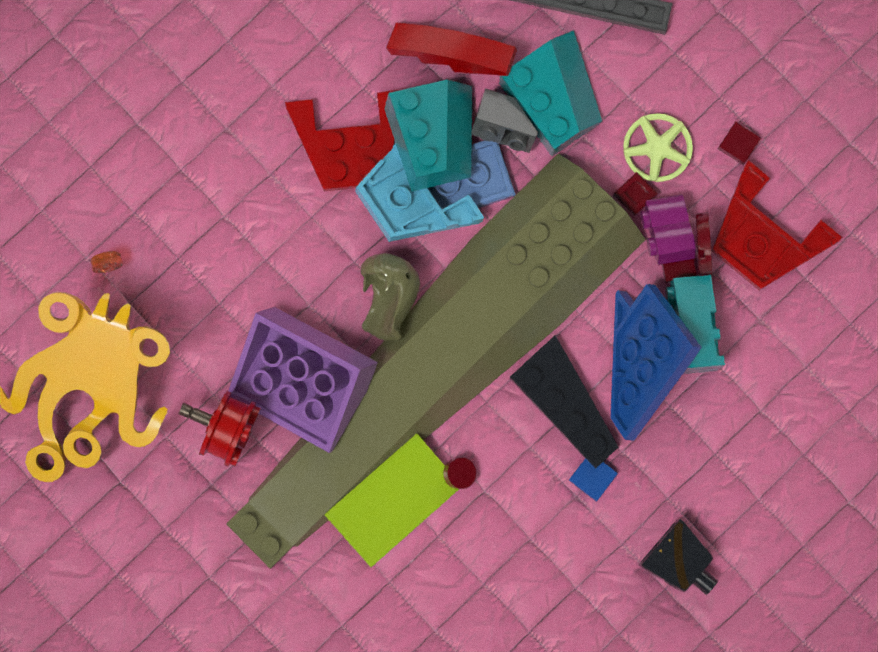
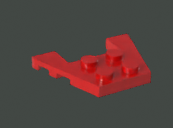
M394 91L377 92L380 124L318 131L316 130L313 99L285 102L286 110L324 192L356 188L381 159L383 160L392 150L395 140L384 108L388 93Z
M748 161L742 170L711 251L756 289L761 290L837 244L843 237L820 220L801 243L797 242L751 204L752 199L768 182L770 177Z

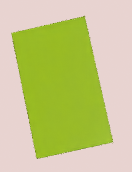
M416 433L324 515L366 563L372 567L459 489L451 488L445 482L443 476L445 465Z

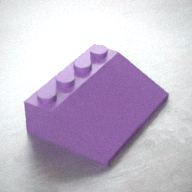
M272 307L255 313L228 391L232 392V398L248 405L251 401L256 402V406L261 408L260 415L330 453L335 448L366 394L378 362L280 309Z

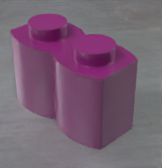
M683 195L646 200L645 210L641 211L640 215L643 229H649L651 238H647L650 257L655 256L658 265L695 259L696 246Z

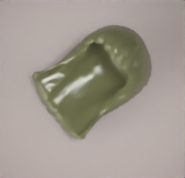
M388 253L375 254L368 257L361 265V275L364 277L363 291L366 292L370 285L373 287L372 305L362 324V329L380 340L387 342L391 340L400 341L401 324L417 298L420 287L419 275L415 268L403 258Z

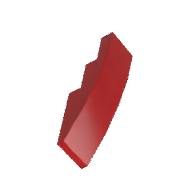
M397 22L386 47L391 55L418 57L422 64L449 65L453 72L499 76L509 75L517 53L515 46L485 37L450 29Z

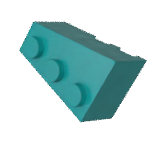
M711 275L673 278L670 282V287H666V300L672 305L674 311L702 347L683 374L717 371L725 365L724 356H719L718 340L721 339L720 329H716L715 313L717 310Z

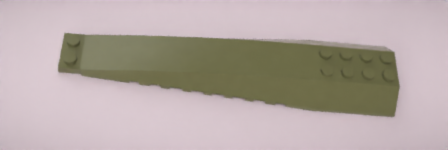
M557 154L466 244L412 307L401 324V340L383 341L370 356L372 360L378 362L370 385L333 451L328 453L309 441L300 438L249 497V502L226 523L227 526L272 569L293 547H298L329 521L324 514L416 433L422 440L427 438L520 358L557 329L646 240L628 213L582 168Z

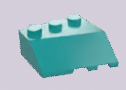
M574 31L549 40L514 64L508 76H500V86L508 96L514 97L537 130V137L552 157L602 123Z
M447 79L388 93L384 109L411 191L470 178L472 161V86Z

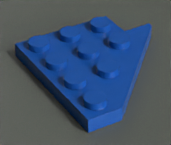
M646 284L635 301L632 300L626 291L618 290L615 293L610 418L623 438L634 441L702 348L657 286L652 284Z

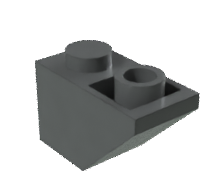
M485 88L471 134L484 141H493L509 146L516 151L530 153L537 136V130L514 97Z

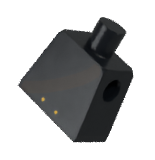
M677 519L638 564L647 572L681 592H686L694 584L707 595L718 583V580L705 570L714 558L681 519Z

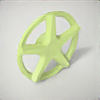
M650 114L642 116L631 125L624 139L623 151L626 162L634 173L637 172L643 179L648 181L664 182L677 177L686 169L692 157L693 145L691 136L681 121L666 114ZM664 120L674 125L664 134L659 135L649 121ZM641 125L647 142L629 147L631 135ZM680 132H682L686 140V156L671 147L672 141ZM647 155L650 159V174L647 175L641 172L633 164L630 157ZM665 158L682 164L675 172L659 177L662 160Z

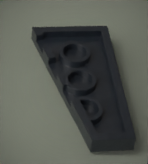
M554 335L514 372L510 379L596 469L618 448V445L559 340Z

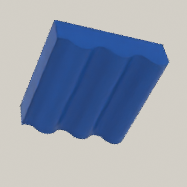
M585 458L568 481L597 502L618 473L604 462L595 469Z

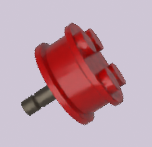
M227 390L213 415L183 403L179 415L207 426L206 436L199 455L204 456L206 453L223 459L225 466L229 467L230 464L236 466L243 451L242 448H245L251 435L252 425L254 426L261 410L260 407L256 406V402L251 401L248 405L232 398V392Z

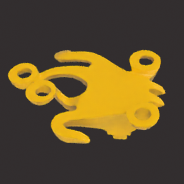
M54 292L44 297L38 307L39 318L42 324L53 332L65 333L69 331V334L56 344L35 354L20 366L14 379L10 398H8L0 386V406L8 413L17 414L25 407L34 379L39 374H43L47 379L38 403L37 417L44 442L30 449L25 460L28 471L39 481L53 482L59 479L66 467V458L78 467L89 468L94 466L100 459L101 446L98 439L92 434V431L110 413L116 412L119 415V434L122 440L134 447H144L150 444L156 438L167 414L166 407L159 408L153 414L147 428L143 432L137 431L134 426L138 400L137 374L139 363L147 367H157L163 364L170 354L169 343L165 336L154 328L144 326L130 329V304H125L121 307L113 320L109 319L110 295L108 293H105L100 298L93 313L82 300L66 292ZM53 303H64L69 310L68 317H54L51 313ZM146 338L152 339L157 343L158 353L156 355L149 356L143 353ZM76 389L82 390L92 397L94 409L89 416L71 429L64 440L62 448L53 431V411L58 401L66 393ZM78 438H86L90 441L92 451L89 454L83 455L77 450L76 440ZM41 453L51 455L54 460L53 468L49 470L43 469L38 464V455Z

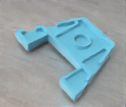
M396 143L383 160L381 159L358 184L355 190L389 242L481 223L484 219L483 214L470 195L441 209L427 188L412 192Z

